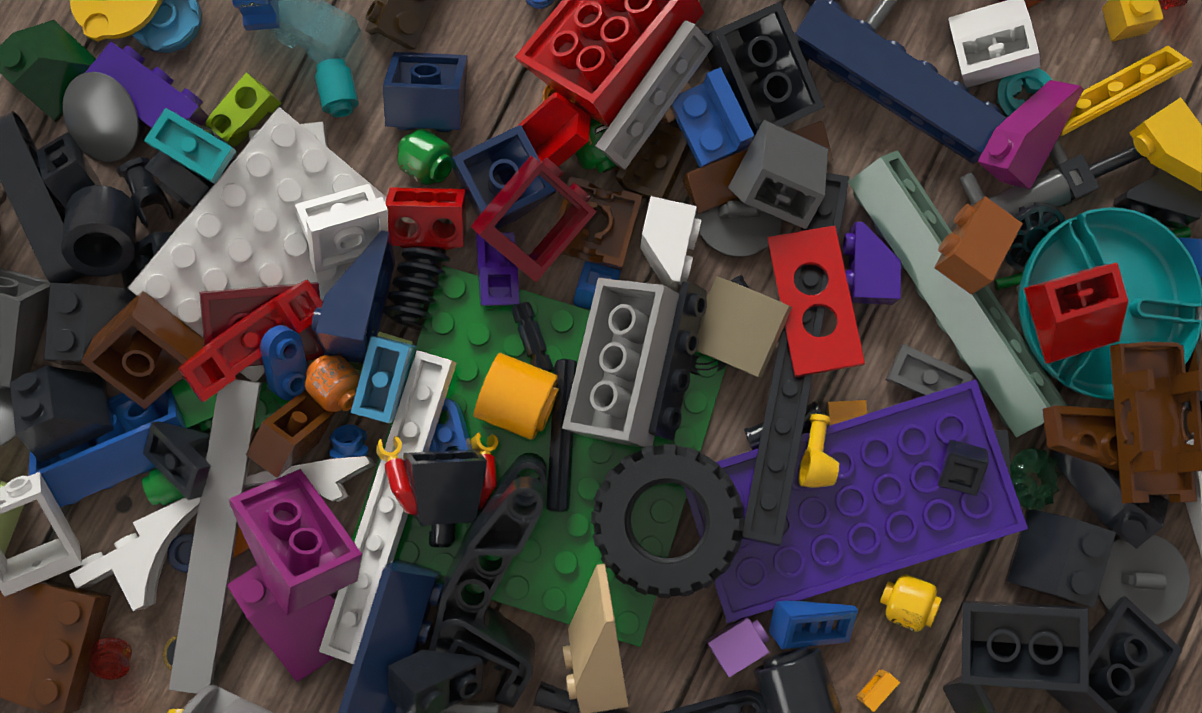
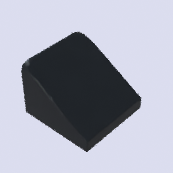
M950 440L943 460L938 486L977 496L989 464L988 451L981 447Z
M962 676L943 686V691L955 713H995V708L982 685L962 684Z

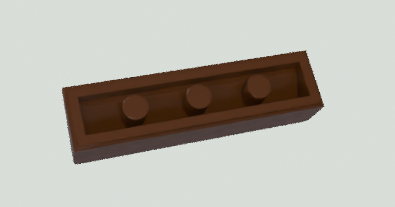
M822 120L793 131L795 134L828 149L827 163L833 161L826 129ZM747 150L690 171L685 175L683 183L693 206H697V215L724 205L727 201L739 199L728 186Z

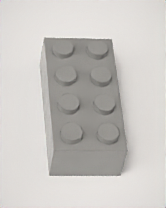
M598 278L562 429L588 438L641 448L653 445L655 435L649 434V426L679 293L665 285Z

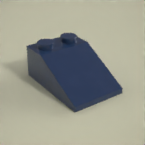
M381 230L325 294L322 308L317 307L315 309L312 319V330L316 331L317 343L321 345L324 355H340L348 362L364 364L371 336H378L395 266V257L389 231Z

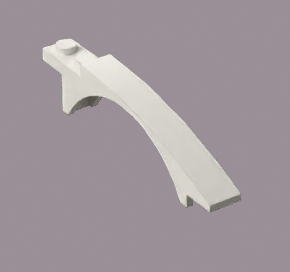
M367 456L328 459L291 466L279 477L301 469L321 496L333 502H340L349 497L342 483L376 464L372 458ZM268 471L259 472L246 477L244 489L260 486L277 478ZM200 497L189 501L184 498L134 521L133 524L139 537L136 533H133L114 543L115 550L104 556L102 552H98L83 559L82 565H80L81 569L70 574L76 589L91 587L114 574L133 611L146 609L155 604L157 586L167 557L168 547L172 540L179 536L191 520L197 516Z

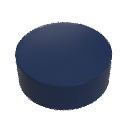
M194 534L179 535L172 540L168 547V561L179 572L188 573Z

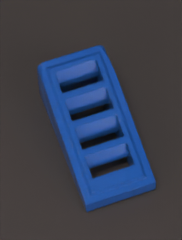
M777 601L769 632L781 649L847 643L851 639L858 609L854 605ZM834 620H838L836 629H832Z

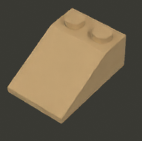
M600 564L596 566L569 625L570 645L563 646L566 670L573 669L574 673L566 675L570 700L578 699L580 713H595L628 707L605 564Z

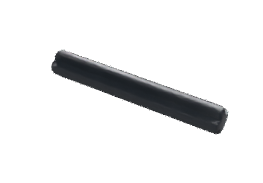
M560 359L555 363V375L558 377L556 388H559L552 409L546 503L547 510L554 512L568 511L570 501L574 433L562 429L578 364L577 361L571 359Z

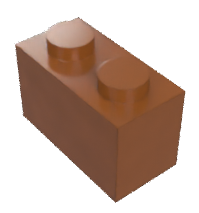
M986 196L973 206L966 204L958 212L953 221L957 226L954 232L947 235L940 244L938 252L941 253V256L934 267L971 295L993 281L1023 224Z

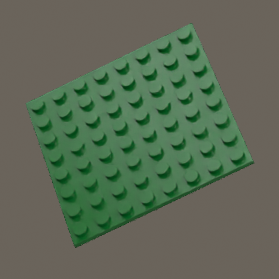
M443 265L442 269L446 271V274L438 278L437 283L441 285V289L434 290L432 297L437 302L436 304L429 305L428 312L432 314V318L424 320L423 326L428 330L420 332L416 351L432 354L457 363L446 398L455 401L460 406L470 440L479 432L481 444L488 448L487 438L491 434L498 438V446L491 452V455L495 457L497 482L517 457L524 453L538 454L544 459L547 466L542 513L520 554L513 556L491 600L570 625L596 566L604 564L601 560V553L598 547H595L592 537L594 529L593 524H591V511H594L596 492L602 486L605 480L604 477L621 462L620 460L629 454L640 451L642 448L588 438L574 433L569 509L566 512L547 510L552 411L543 431H538L533 440L473 417L485 378L499 353L530 364L531 357H527L517 328L519 323H515L511 311L514 306H481L478 276ZM519 289V302H529L535 314L533 320L537 321L547 348L545 354L549 355L553 365V371L550 373L555 374V363L557 360L571 359L578 363L590 310ZM697 351L694 353V355L699 356L696 361L697 363H709L716 360ZM718 361L709 365L696 364V368L709 369L718 365ZM726 366L718 372V367L709 371L697 370L699 375L689 373L690 384L684 394L681 407V424L678 430H676L674 440H666L654 436L652 446L668 444L701 451ZM444 411L440 416L442 424H446L449 420V413L447 411ZM393 422L390 423V426H389V429H388V432H387V435H386V438H385V441H384V444H383V449H385V446H386V443H387V440H388V437H389V434H390V431H391ZM380 458L378 459V462H377V465H376V468H375V471H374V474H373V477H372V480H371V483H370V486H369V489H368V492H367V495H366V498H365V501H364V504H363V507H362V510H361V513H360V516H359V519H358V522H357V525H356V528H355V531H354V534H353V537H352L353 542H355V539H356V536H357V533H358V529H359V526H360V523H361V520H362V517H363V514H364V511H365V508H366V505H367V502H368V499H369V496H370V493H371V489H372V486H373V483H374V480H375V477H376V474H377V471H378V468H379V465H380V462H381V459H380ZM525 468L518 473L520 477L528 476L535 477L536 479L539 477V474L531 468ZM675 483L654 485L645 490L633 506L631 527L634 537L643 549L655 556L668 558L687 497L682 485ZM408 514L394 560L398 558L439 571L441 575L438 583L444 584L449 568L472 522L455 523V541L449 547L435 548L429 545L431 525H420L414 515ZM483 555L487 560L491 561L502 557L501 555ZM608 567L606 568L617 640L641 647L656 595H644L636 592L635 588L628 584L624 585L616 579V575ZM475 583L464 586L467 591L473 594L484 591L480 585Z

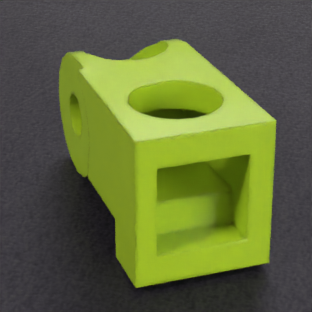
M246 72L210 114L206 121V127L215 132L231 147H235L246 138L252 127L254 128L268 112L273 113L282 102L263 84Z

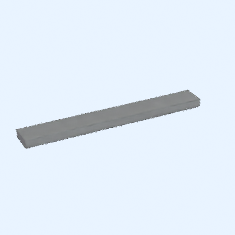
M235 379L217 392L206 459L211 468L199 501L169 690L197 694L206 686L213 684L228 592L227 584L230 580L239 525L230 507L229 498L244 492L249 457L246 453L253 440L262 383Z

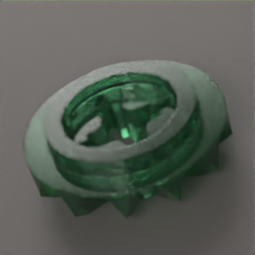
M1024 449L1010 463V478L1019 504L1025 509L1042 510L1043 506L1053 504V494L1061 491L1056 483L1057 478L1062 474L1055 470L1057 460L1049 457L1047 450ZM1028 473H1037V477L1041 479V485H1036V482Z

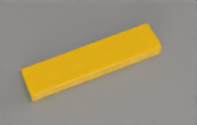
M1166 46L1085 89L1059 136L1075 130L1192 67V61L1170 46Z

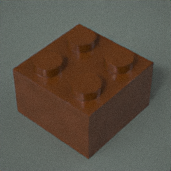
M142 291L94 335L81 362L146 409L183 376L178 368L202 349L204 339Z

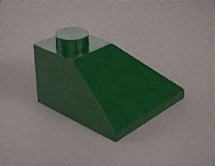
M54 19L13 32L0 45V73L55 122L63 116V99L68 85L74 78L84 74L96 60L89 51Z

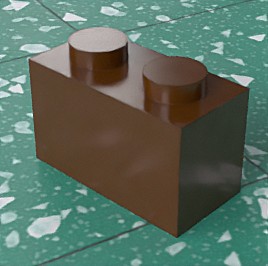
M304 390L262 422L246 455L278 478L320 442L335 412L324 410Z

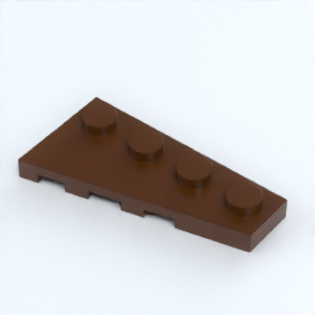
M1050 406L1042 409L1047 447L1049 449L1119 472L1115 409Z

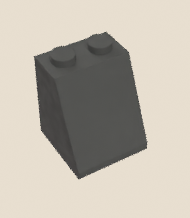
M0 268V389L11 388V381L31 371L48 317L50 282L48 280Z

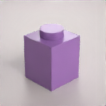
M747 617L735 621L705 640L728 677H731L769 653L764 643L770 640L758 620L751 623Z

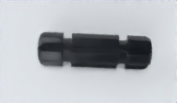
M523 302L515 305L511 311L515 323H519L517 328L527 357H531L530 365L548 372L553 371L549 355L545 354L547 348L537 321L533 320L535 314L531 304Z

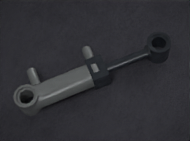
M1058 138L1049 154L1055 166L1054 169L1037 176L1030 190L1014 186L989 197V199L1013 217L1019 213L1020 207H1029L1034 205V202L1048 204L1055 208L1064 207L1087 197L1100 188L1095 180L1096 178L1144 156L1133 145L1088 165L1083 154L1069 160ZM968 173L960 178V183L971 206L985 197L973 173ZM957 214L948 223V227L952 232H954L957 226L953 222Z

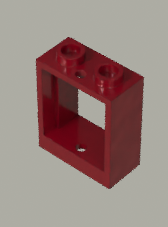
M530 156L473 222L471 227L521 271L537 282L594 216L596 211L587 203L591 196L574 182L568 187L560 179L564 172L552 161L545 158L543 162H540L533 156ZM539 175L570 202L572 206L532 253L528 255L499 231L495 225Z

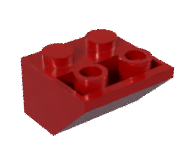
M1117 262L1092 267L1024 288L1045 363H1051L1120 341L1129 300Z

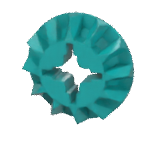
M1040 68L1003 77L997 86L998 97L996 101L1003 110V116H1010L1025 102L1024 99H1014L1022 91V87L1025 88L1027 93L1035 94L1052 78Z

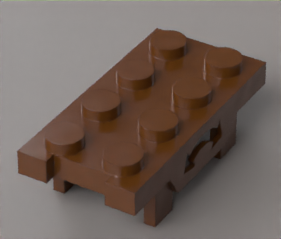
M1139 342L1111 345L1110 356L1122 504L1149 503V495H1169L1170 503L1197 502L1194 472L1202 471V420L1199 391H1202V370L1186 372L1184 346L1179 345V343ZM1188 401L1191 403L1192 411L1188 412L1187 426L1190 434L1194 435V445L1187 444L1189 439L1184 429V411L1186 406L1183 404Z

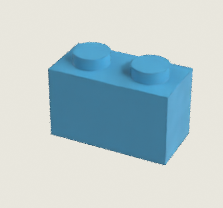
M371 336L351 413L386 423L394 422L417 346L381 336Z

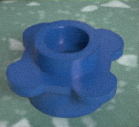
M351 424L336 428L329 437L330 443L333 444V449L330 451L331 459L366 456L368 454V447L365 446L364 441L368 437L367 432Z

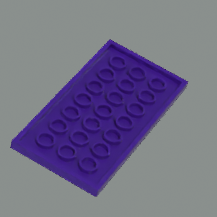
M975 379L828 426L823 452L839 462V473L833 486L808 488L799 485V467L803 454L808 448L810 432L802 434L781 546L741 539L740 548L731 562V566L715 580V586L726 621L729 623L774 609L777 601H799L1028 529L977 380ZM950 440L981 447L988 451L989 464L977 496L938 486L943 460ZM758 449L716 462L729 475L740 495L744 520ZM684 487L701 539L706 524L704 508L698 497L691 490Z

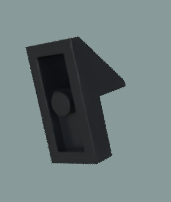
M160 421L152 422L143 451L144 456L188 501L202 497L211 465L206 461L210 435Z

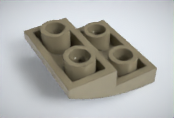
M716 276L706 299V312L701 318L697 352L762 378L792 307Z

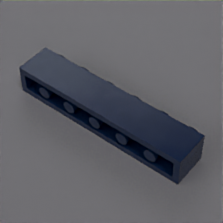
M815 0L794 32L802 54L972 164L978 162L995 128L1006 119L1005 116L1000 114V109L996 105L988 101H980L969 94L968 88L962 83L953 80L949 81L938 74V70L931 63L924 60L918 61L907 54L906 49L900 43L886 40L879 36L869 23L863 20H855L845 14L843 8L835 1Z

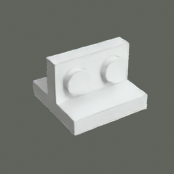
M370 184L295 205L297 217L309 244L310 261L315 273L355 261L381 230L388 231L387 206L383 197L375 198Z

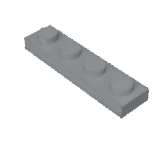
M686 20L683 22L595 145L615 165L624 170L714 46L695 24Z

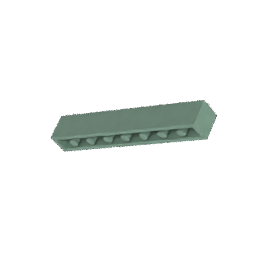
M898 150L880 157L849 180L848 183L853 189L856 201L865 207L874 221L877 233L886 239L894 254L901 260V267L907 271L915 283L916 292L928 303L936 315L937 324L944 332L948 333L957 347L960 359L969 365L978 379L981 391L990 397L999 411L1001 421L1007 428L1012 430L1015 437L1017 438L1044 423L1042 409L1050 406H1067L988 285L971 295L934 268L941 256L938 248L952 231Z

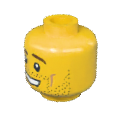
M903 574L897 579L896 583L887 582L880 603L887 605L885 613L886 618L890 622L919 632L925 625L932 627L942 598L937 596V588L932 583L909 574Z

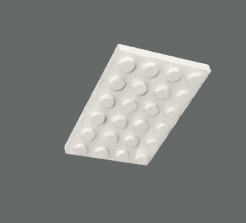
M277 108L128 288L136 295L144 291L202 337L203 328L199 292L298 284L304 280H309V282L319 283L320 299L323 301L325 294L353 262L315 273L310 261L309 244L297 217L295 205L370 183L284 110ZM370 184L375 198L383 197L384 202H386L387 197ZM263 365L250 366L240 373L252 382H257L265 370Z

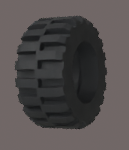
M664 444L642 448L640 451L629 454L620 460L621 462L604 477L605 480L602 486L598 488L594 498L596 500L594 511H591V524H593L594 529L592 537L595 547H598L601 553V560L606 568L609 567L616 575V579L624 585L628 584L635 588L636 592L644 595H656L658 598L685 597L694 594V592L702 588L706 589L715 583V580L731 566V562L740 548L742 531H744L742 502L729 475L713 459L697 450L677 445ZM661 483H675L688 488L698 497L705 512L706 524L701 540L690 552L675 558H662L647 552L637 542L631 527V513L638 497L648 488Z

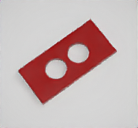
M835 225L767 237L779 301L792 307L784 327L794 376L799 377L863 366L865 361ZM816 265L822 268L828 278L826 288L816 295H807L800 292L794 283V275L800 267ZM814 306L827 307L834 313L837 326L830 335L815 337L809 334L803 326L802 317L804 313Z

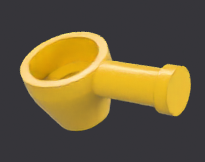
M811 414L808 448L803 454L799 467V485L808 488L833 486L838 477L839 462L823 452L827 425H829L830 417L822 414Z

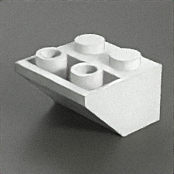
M1006 0L948 18L964 85L967 88L1040 67L1039 50L1024 0Z
M651 196L642 232L640 250L661 283L677 292L678 285H682V282L687 281L693 257L687 256L686 251L687 249L694 250L701 219L694 218L697 206Z

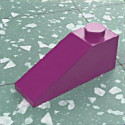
M1049 80L995 128L978 162L1000 182L1030 190L1084 89L1080 85Z

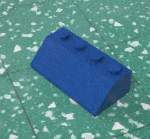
M171 388L165 391L146 409L124 393L109 398L113 431L41 463L30 451L29 476L40 472L59 507H63L67 504H74L82 498L102 489L112 488L119 482L137 474L149 472L155 466L144 456L143 451L151 423L160 421L187 428Z

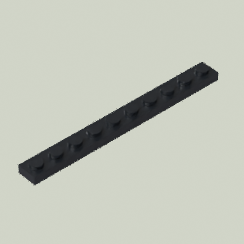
M826 172L825 196L807 229L801 227V231L835 225L837 236L839 237L850 176ZM804 265L796 271L794 283L800 292L807 295H816L826 288L828 278L825 271L819 266ZM824 306L811 307L802 317L805 330L815 337H820L825 312ZM785 327L780 335L744 520V531H742L741 536L745 540L779 547L782 542L813 374L799 377L794 376Z

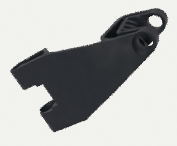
M524 453L518 456L497 482L495 490L484 507L478 510L477 517L471 523L444 581L429 651L454 654L458 646L464 648V655L472 656L476 653L480 655L479 658L483 660L485 665L491 660L495 662L494 669L500 672L506 667L495 692L494 701L509 708L515 706L532 678L535 642L531 634L489 607L488 604L513 556L520 554L542 513L547 466L544 459L535 453ZM525 468H531L539 474V477L537 479L528 476L520 477L518 473ZM483 555H501L502 557L491 561L487 560ZM475 583L480 585L484 591L473 594L467 591L464 586Z

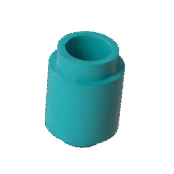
M339 58L320 62L316 66L317 73L314 77L322 111L331 114L335 118L352 114L353 109L359 105L351 68L346 66L345 60Z

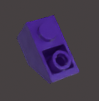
M855 222L849 229V233H844L843 255H849L848 270H845L851 301L858 304L893 305L901 299V260L864 222Z

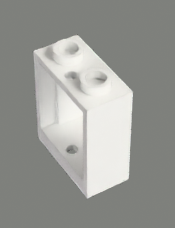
M40 472L28 477L20 476L14 478L6 486L0 488V514L37 499L58 539L9 559H6L0 549V590L4 597L82 565L80 543Z

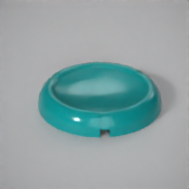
M1109 207L1089 210L1078 214L1072 219H1067L1052 229L1039 242L1024 268L1020 282L1018 309L1026 342L1044 370L1050 376L1060 381L1062 385L1077 393L1093 398L1114 400L1110 356L1111 345L1139 342L1179 343V345L1184 346L1186 364L1196 347L1202 329V320H1195L1196 308L1202 307V284L1190 253L1177 236L1166 226L1143 213L1124 208ZM1117 262L1129 300L1120 341L1051 363H1045L1024 288L1092 267Z

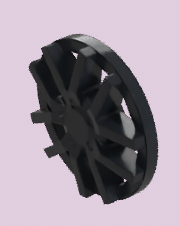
M1034 202V205L1029 207H1020L1019 213L1014 216L1023 224L1017 233L1018 236L1010 247L1013 249L1011 252L1008 250L1004 258L1005 262L1014 269L1024 271L1029 257L1039 242L1052 229L1066 220L1064 215L1051 205ZM1030 214H1032V221H1031V222H1030V217H1029Z

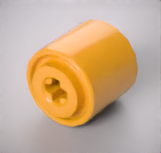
M499 353L485 378L473 417L533 440L538 431H543L553 409L559 388H556L558 377L553 373Z

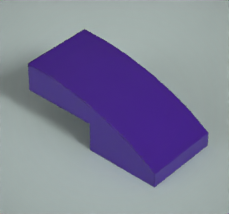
M514 232L503 233L515 243ZM477 233L476 255L481 306H514L520 304L518 267Z

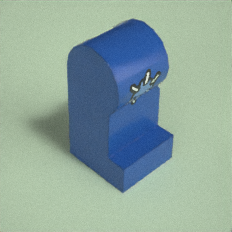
M232 0L234 7L238 8L242 14L243 26L246 31L280 28L278 0Z

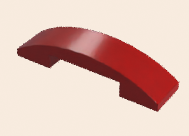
M304 280L231 326L194 354L178 369L199 400L205 402L236 379L235 375L262 357L260 344L263 336L269 329L283 325L299 334L312 324L314 311L317 307L322 308L323 302L309 280Z

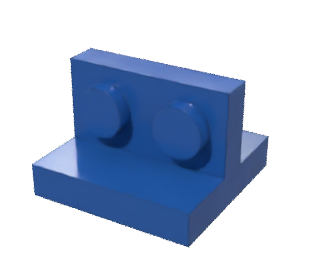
M721 67L707 73L702 84L680 93L670 106L699 168L747 150L754 137Z

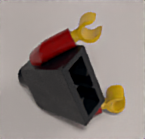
M478 432L470 440L473 450L403 453V459L398 458L402 448L400 438L393 437V444L396 448L394 452L385 451L382 447L381 439L379 440L376 453L381 460L387 461L384 467L391 492L403 510L408 514L414 515L420 525H431V541L433 543H453L455 541V523L475 521L478 510L484 507L497 486L495 457L491 455V452L498 446V438L494 434L487 438L488 448L481 444V435Z

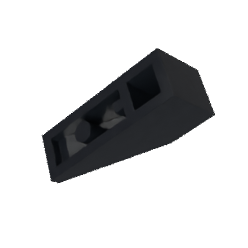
M1055 450L1050 452L1049 458L1100 520L1136 549L1164 526L1169 501L1162 495H1149V503L1122 504L1119 472Z

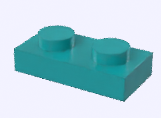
M167 108L164 109L144 140L148 145L216 184L236 153L233 147Z

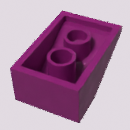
M301 469L229 498L230 507L265 583L286 615L358 581L362 559L361 551Z
M258 565L227 584L249 622L296 682L335 658L319 652L337 597L336 592L286 615L266 585Z

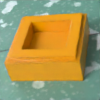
M883 669L879 670L857 694V699L865 707L875 712L900 682L889 672Z

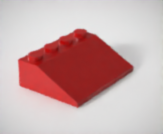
M562 0L517 53L515 58L560 95L590 114L593 119L609 127L683 22L686 20L696 24L704 14V11L698 0Z

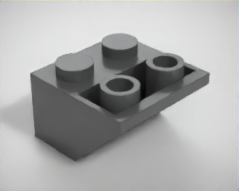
M763 120L728 188L743 203L807 229L825 196L828 149L767 120Z

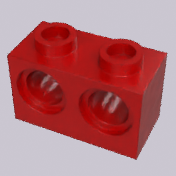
M389 188L385 204L388 209V231L392 246H399L404 249L426 246L437 247L442 250L464 247L467 231L465 189ZM407 217L415 222L407 223L403 221L401 218ZM446 218L451 220L453 223L445 224L440 222L438 219Z

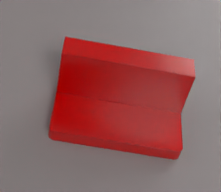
M555 92L520 124L540 161L543 162L545 158H548L559 167L588 142L591 115Z

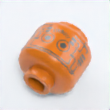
M323 355L314 360L307 368L305 389L327 412L348 411L352 409L361 375L342 356Z

